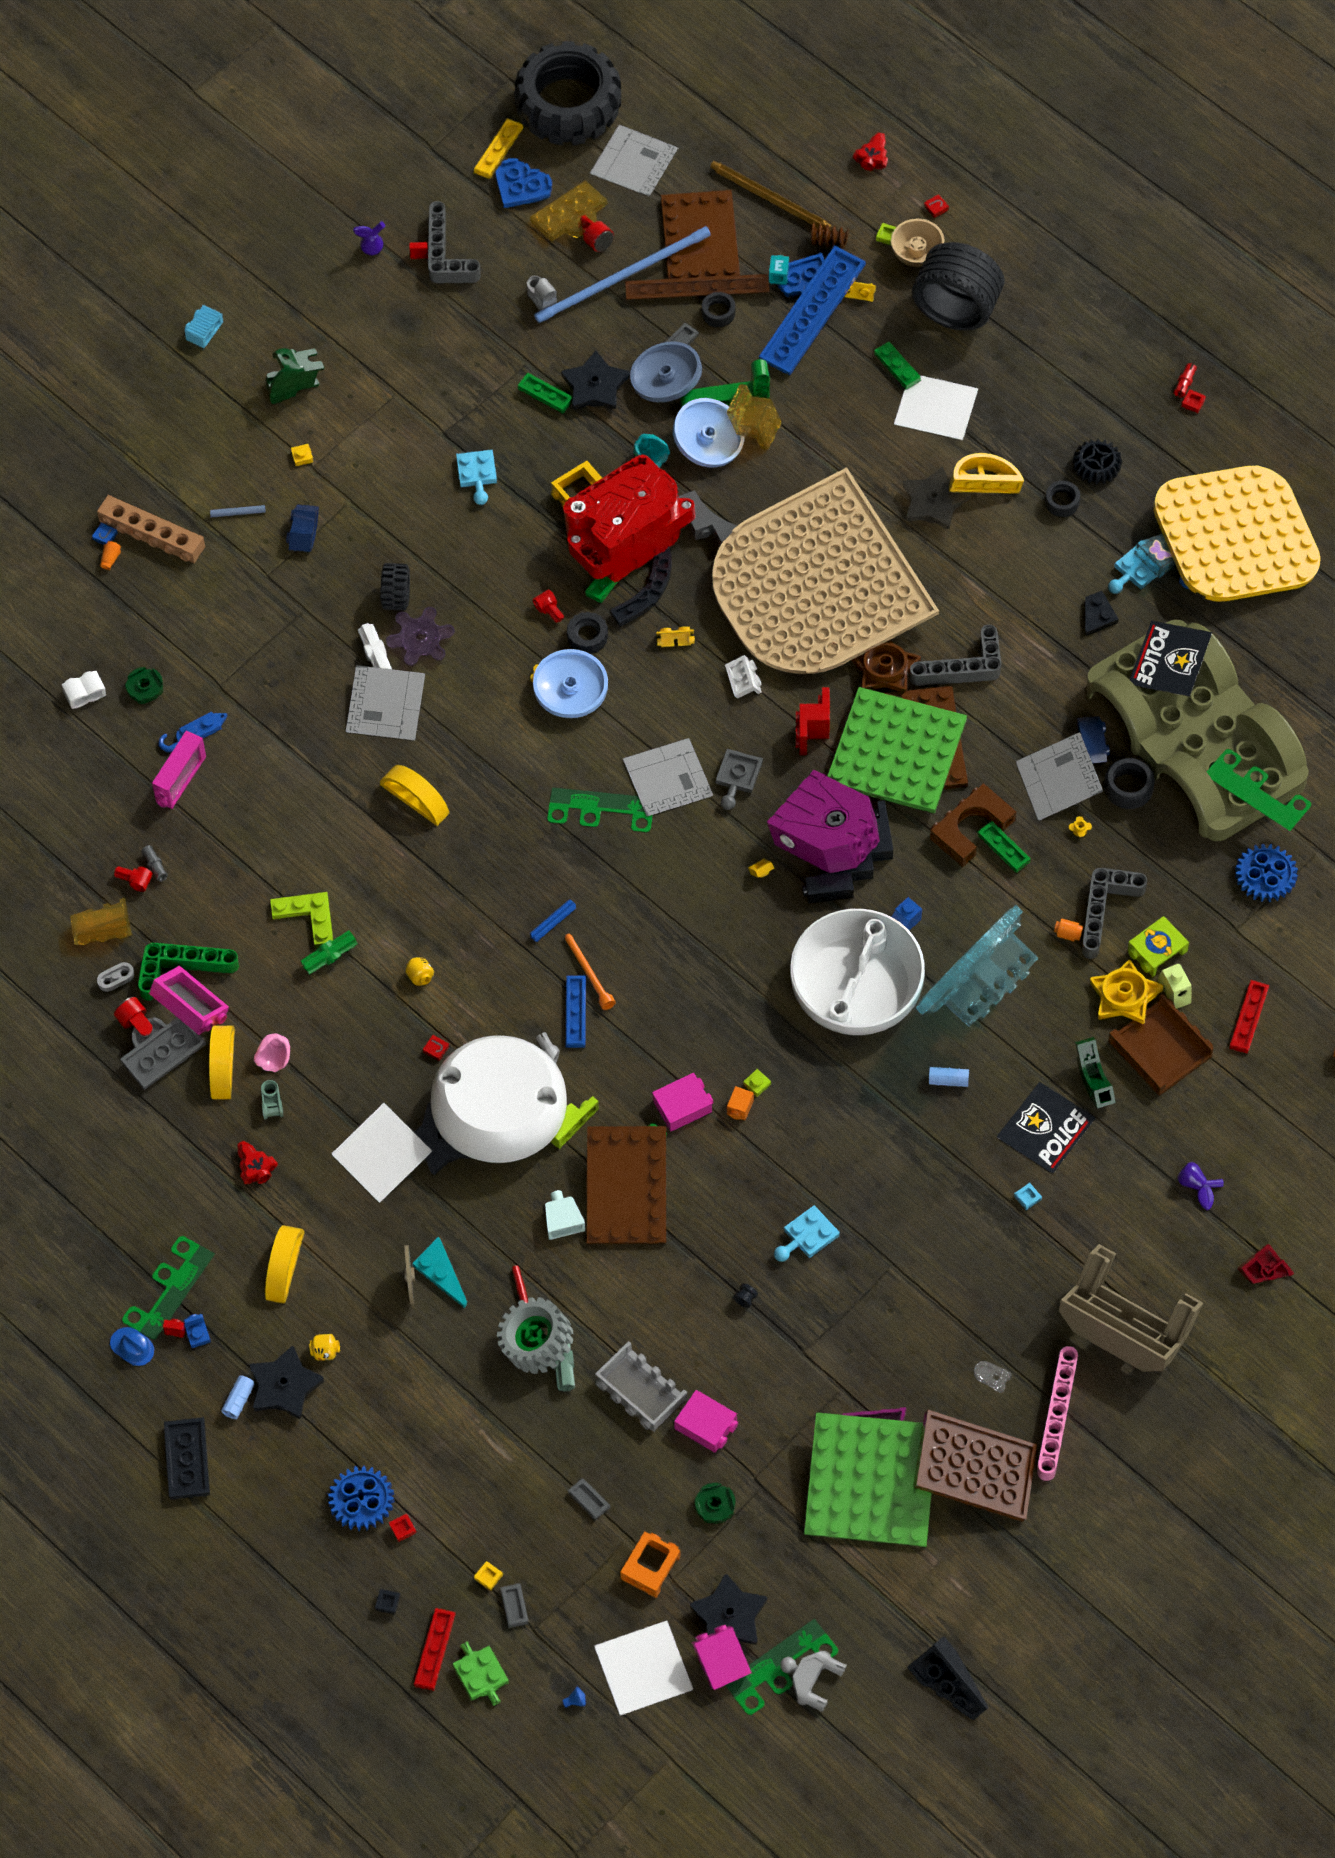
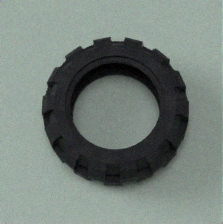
M562 41V45L554 46L551 43L541 47L539 54L533 52L525 60L523 67L517 72L514 82L515 106L522 123L529 127V131L541 140L546 137L549 138L551 144L562 146L563 142H572L573 146L584 144L585 139L591 137L594 140L606 131V127H610L619 114L618 109L621 106V80L618 71L614 68V64L603 52L598 55L595 47L585 43L582 46H577L574 41ZM564 79L583 81L597 92L585 104L572 108L553 106L539 96L546 86Z

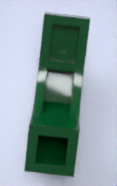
M1091 1037L1075 1042L1079 1071L1093 1104L1097 1108L1116 1103L1113 1086L1107 1080L1101 1066L1096 1039Z

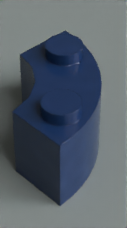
M297 504L295 509L291 511V521L293 523L286 542L289 544V550L312 551L318 524V506Z
M1100 716L1077 718L1078 733L1082 736L1091 762H1107V756H1110V749L1108 744L1105 745V721L1101 722Z

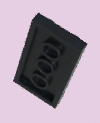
M204 1417L165 1421L164 1431L170 1500L210 1495Z

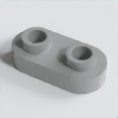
M123 962L100 973L97 977L98 987L102 991L108 992L130 982L134 977L133 967L131 964Z

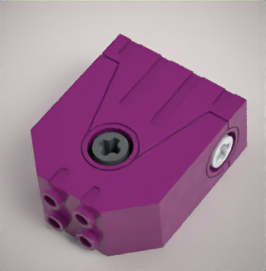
M816 770L810 773L798 786L797 790L790 795L786 802L767 821L776 846L828 873L857 868L860 862L866 859V856L880 841L877 820L869 797Z

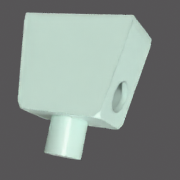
M559 1190L550 1194L552 1201L545 1204L548 1239L551 1240L584 1232L585 1222L572 1197L563 1198L562 1191Z

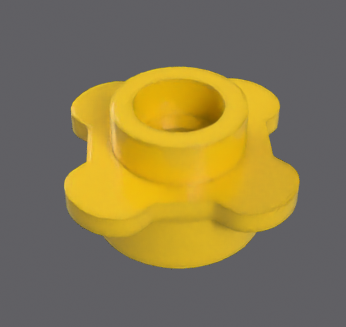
M1080 816L1076 818L1074 823L1069 825V830L1073 831L1074 835L1078 837H1084L1087 831L1092 828L1091 823H1087Z

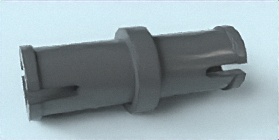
M145 846L141 853L148 862V868L153 871L157 881H164L167 879L168 874L162 866L161 858L157 857L152 846Z

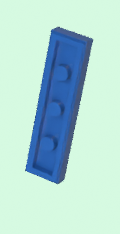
M566 976V1048H585L586 976Z

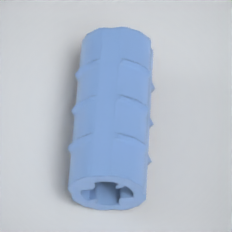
M930 1067V1085L968 1087L969 1069Z
M238 1376L221 1410L225 1416L232 1419H237L240 1412L243 1411L242 1408L255 1385L251 1379L244 1376Z

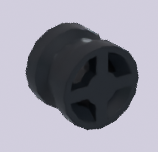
M742 1283L739 1287V1292L734 1294L733 1299L742 1307L749 1308L752 1305V1299L757 1297L758 1292L750 1285Z

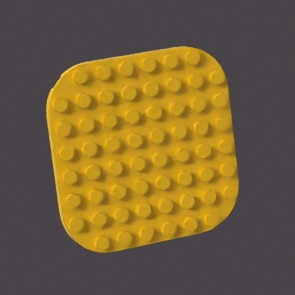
M1244 466L1176 478L1162 485L1156 494L1153 505L1154 514L1180 576L1195 594L1198 592L1206 596L1205 599L1230 601L1300 588L1311 582L1319 569L1320 554L1295 496L1286 480L1270 469L1260 466Z

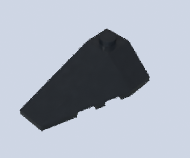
M942 1637L907 1666L919 1683L936 1691V1695L940 1698L944 1697L953 1703V1707L973 1721L989 1708L957 1651L945 1637Z

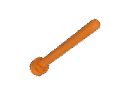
M566 934V942L599 995L601 1008L603 1010L612 1008L616 1004L615 999L612 995L605 992L572 935Z

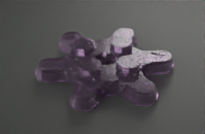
M433 607L425 608L422 616L417 619L411 618L406 612H399L395 618L396 622L401 625L402 630L398 634L389 635L386 639V643L390 648L403 647L407 650L404 661L409 666H414L421 655H431L436 661H441L445 657V650L440 647L439 642L442 639L451 638L455 633L452 625L439 626L435 624L434 619L437 612ZM423 634L426 638L418 641L416 636Z

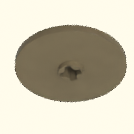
M405 1245L406 1268H404L405 1282L408 1283L410 1305H414L413 1281H415L414 1267L411 1268L409 1245Z

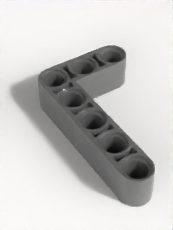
M440 201L431 203L429 207L428 252L430 280L434 283L477 282L481 277L480 263L477 260L446 259L445 205Z
M988 624L981 628L980 647L982 657L914 662L910 666V682L916 686L998 679L1001 672V656L996 627Z
M1097 868L1093 871L1082 954L1086 958L1094 959L1099 954L1107 893L1134 897L1144 895L1147 886V878L1144 874L1107 868Z

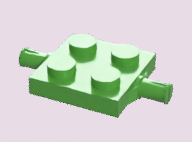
M465 1642V1645L463 1643L460 1647L466 1656L454 1662L452 1666L471 1701L481 1696H488L493 1706L496 1703L499 1704L500 1700L495 1691L499 1687L508 1684V1678L493 1651L488 1646L473 1652L468 1642Z

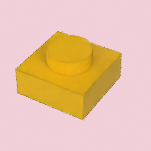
M309 444L291 448L295 466L313 463Z
M762 859L748 867L751 875L762 878L767 876L774 867L772 862Z
M486 1561L474 1576V1580L491 1591L503 1576V1572Z

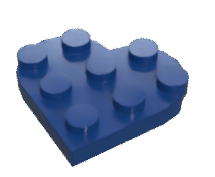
M517 158L504 160L502 165L496 169V181L504 208L548 199L551 195L552 180L549 174L546 175L540 172L539 169H530L527 163L520 162Z
M822 253L789 263L787 285L777 284L786 297L803 293L825 261Z

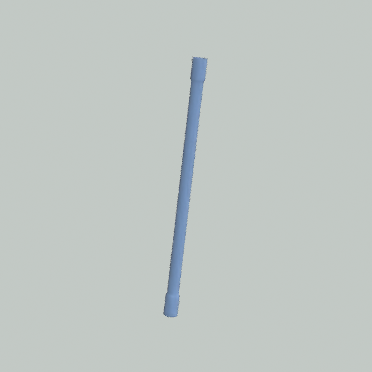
M705 226L693 232L690 236L551 307L535 313L536 321L541 323L566 308L694 243L700 242L711 236L709 229Z

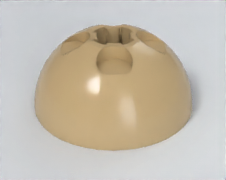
M910 219L899 224L891 237L894 254L902 263L911 267H922L930 249L935 245L944 243V235L940 228L924 219Z

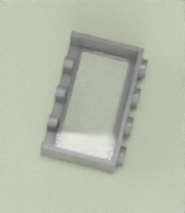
M629 1341L595 1373L596 1385L602 1391L606 1390L611 1394L610 1397L617 1404L621 1403L630 1416H636L645 1429H650L653 1432L687 1400V1392L685 1390L679 1392L675 1388V1382L672 1379L668 1381L664 1379L657 1366L652 1368L646 1363V1357L642 1353L637 1355L632 1351V1344Z

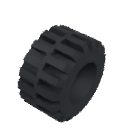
M384 563L381 572L380 589L383 609H407L410 596V570L408 564Z

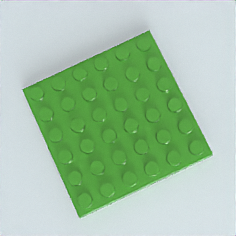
M859 687L828 777L864 795L935 813L967 720V715Z
M816 1413L804 1535L926 1547L931 1493L913 1487L923 1423Z

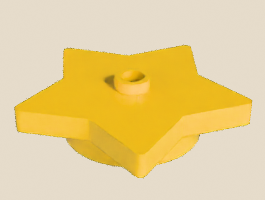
M1128 960L1120 969L1114 970L1108 975L1090 978V984L1101 998L1098 1012L1099 1020L1123 1015L1144 1024L1147 1003L1163 991L1162 984L1146 979L1137 971L1131 960Z

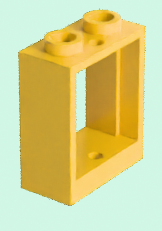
M588 461L583 462L551 482V494L555 500H559L562 503V507L570 498L563 490L564 487L582 476L591 485L602 478Z

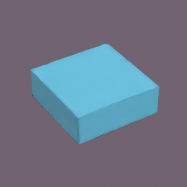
M1030 1183L1014 1193V1197L1025 1210H1028L1042 1200V1196Z

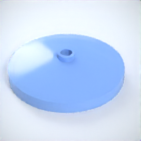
M700 398L688 402L680 409L673 423V437L678 449L687 459L703 467L716 468L730 463L739 454L744 444V428L738 415L729 406L718 400Z
M575 649L560 650L548 655L537 666L533 677V690L539 704L551 714L563 718H578L592 713L602 704L608 690V677L601 662L593 655Z

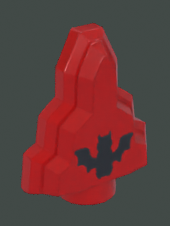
M878 132L871 138L869 143L863 144L861 149L855 151L853 159L860 163L864 170L873 171L874 168L881 170L886 168L888 158L886 157L887 151L884 148L886 144L885 134Z
M245 1141L238 1143V1156L241 1159L239 1166L242 1171L240 1177L244 1184H251L256 1181L258 1184H262L271 1178V1172L278 1166L276 1160L272 1156L268 1157L262 1151H256L251 1144Z

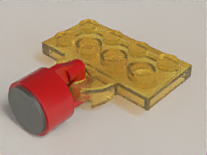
M586 180L530 216L531 223L551 241L567 232L575 238L584 236V242L594 251L601 252L611 245L614 238L613 231L602 221H597L596 212L608 205L607 199Z

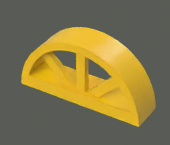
M976 453L963 457L956 464L950 479L949 490L950 492L1020 493L1024 479L1019 470L1007 460L992 454ZM977 469L978 474H968L965 471ZM984 470L994 472L997 475H985Z
M393 766L380 780V785L436 826L449 814V809L437 790L422 776L405 766Z
M234 1026L212 1027L209 1060L212 1099H231Z
M284 1225L280 1227L273 1244L268 1265L265 1289L266 1300L286 1303L304 1236L303 1229Z

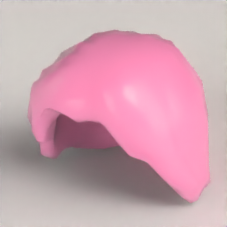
M277 1033L266 1035L255 1053L254 1062L256 1065L262 1067L265 1071L272 1072L285 1068L290 1056L288 1039Z

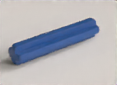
M572 900L565 902L530 932L531 939L535 942L540 940L574 911L576 904Z

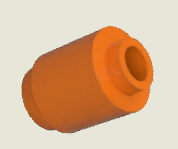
M1061 918L1060 922H1056L1054 932L1057 933L1059 938L1080 941L1083 926L1077 922Z

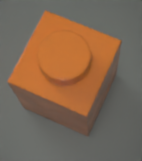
M735 1086L727 1105V1115L736 1120H746L754 1101V1092Z

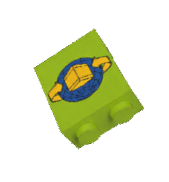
M1163 916L1129 941L1128 954L1132 959H1136L1140 963L1141 968L1146 973L1154 977L1157 967L1178 952L1181 955L1185 954L1188 951L1189 942Z

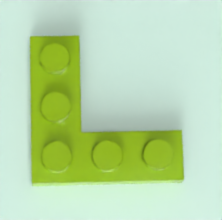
M327 892L270 899L273 919L311 915L315 948L329 940H333Z

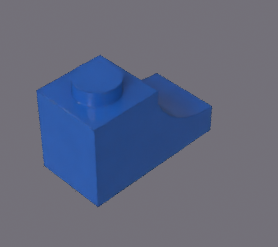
M908 897L895 908L891 917L904 925L908 930H911L922 919V908Z

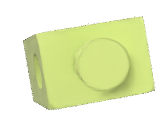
M1176 964L1162 970L1158 982L1163 985L1166 997L1173 1001L1175 1008L1178 1009L1191 1004V983L1181 965Z

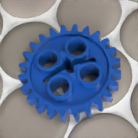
M1262 844L1259 849L1254 845V851L1248 848L1247 854L1242 853L1241 859L1238 858V865H1236L1235 869L1237 871L1235 878H1238L1237 885H1242L1241 891L1247 890V896L1254 894V900L1259 896L1261 902L1264 901V898L1271 902L1272 897L1279 901V895L1285 898L1286 892L1291 893L1292 887H1295L1298 877V868L1295 867L1296 861H1291L1292 855L1285 856L1286 850L1280 852V846L1272 849V844L1268 848Z
M355 1466L352 1473L347 1469L346 1476L340 1473V1481L334 1479L336 1486H330L332 1493L328 1494L329 1499L332 1500L329 1502V1507L332 1508V1515L337 1514L335 1516L336 1521L342 1519V1526L349 1523L350 1530L354 1525L357 1526L358 1531H360L361 1526H365V1529L368 1530L370 1524L376 1528V1521L383 1523L382 1516L389 1517L387 1510H393V1506L390 1503L395 1502L394 1497H392L394 1490L390 1489L392 1485L391 1482H387V1476L381 1477V1471L374 1474L373 1467L366 1471L365 1466L362 1467L361 1471H358V1468ZM369 1484L375 1486L371 1490L365 1489V1487ZM349 1488L354 1489V1492L351 1494L345 1493ZM371 1503L378 1504L376 1508L368 1507ZM351 1507L358 1508L356 1512L348 1511Z

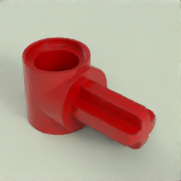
M549 589L532 599L536 609L540 613H548L554 622L560 623L564 619V615L556 607V597Z
M118 866L115 868L114 876L129 881V885L134 890L145 892L153 873L144 867H137V869L134 868L132 871Z

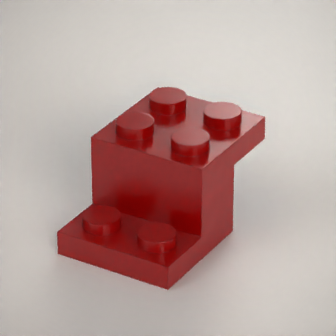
M822 687V695H818V704H800L799 711H796V748H799V755H807V739H829L830 687Z

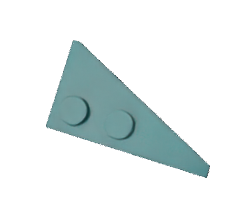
M438 1237L412 1263L413 1267L465 1308L467 1300L442 1241Z

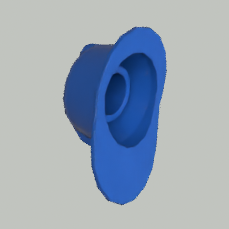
M124 1327L113 1333L110 1345L118 1356L135 1366L145 1365L151 1361L154 1356V1346L142 1333L131 1327Z

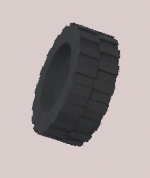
M582 612L573 616L574 618L567 625V638L571 648L589 654L597 653L600 649L602 650L608 639V627L602 616L594 612ZM592 626L596 629L597 634L592 640H583L578 635L580 628Z

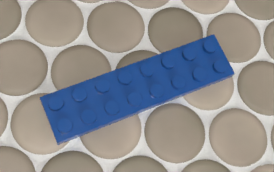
M834 246L759 355V359L765 360L768 365L791 375L866 265L865 261Z

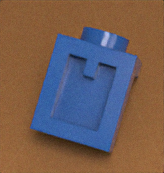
M193 1314L183 1320L191 1348L211 1343L202 1314Z

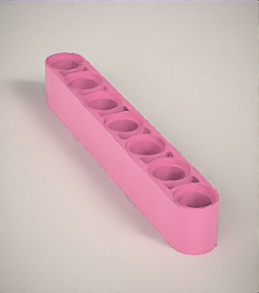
M1071 1346L1064 1347L1059 1356L1037 1469L1039 1478L1044 1481L1052 1480L1056 1473L1078 1359L1077 1350ZM1070 1356L1073 1360L1067 1361L1064 1357ZM1066 1374L1070 1378L1063 1379L1060 1377V1375ZM1061 1392L1064 1393L1066 1396L1059 1397L1057 1396V1393ZM1060 1411L1062 1415L1057 1416L1053 1412ZM1051 1429H1056L1057 1431H1059V1433L1052 1434L1049 1431ZM1046 1448H1053L1055 1452L1049 1453L1046 1451ZM1049 1466L1052 1470L1044 1471L1042 1467Z

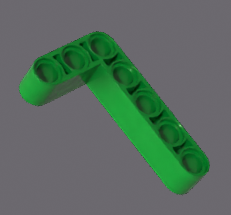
M759 359L751 363V381L692 389L680 397L681 408L688 402L700 398L718 400L730 408L768 402L770 399V376L767 362Z
M150 943L145 947L138 983L140 995L146 1001L155 999L149 994L150 990L144 989L152 987L154 979L161 976L162 968L175 969L180 966L185 970L234 973L239 968L238 955L231 949Z

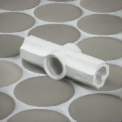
M367 623L362 625L358 629V633L364 644V651L368 661H371L372 666L375 668L392 669L387 659L385 646L382 640H379L373 624Z

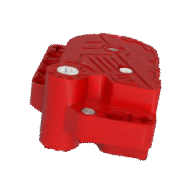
M646 455L636 456L582 490L576 496L570 497L563 506L568 547L571 556L595 579H602L607 576L615 583L636 568L646 564L655 555L663 553L668 546L675 544L680 536V529L691 523L696 517L694 501L689 498H679L675 480Z

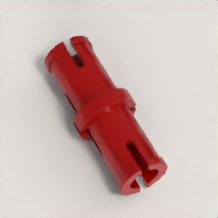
M1191 363L1186 364L1183 374L1178 378L1179 383L1174 390V395L1177 396L1179 391H1181L1179 398L1185 396L1187 388L1193 382L1192 377L1197 368L1193 365L1190 370Z

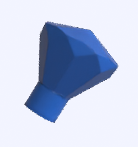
M576 1687L568 1698L563 1699L565 1707L570 1705H586L585 1694L579 1687Z

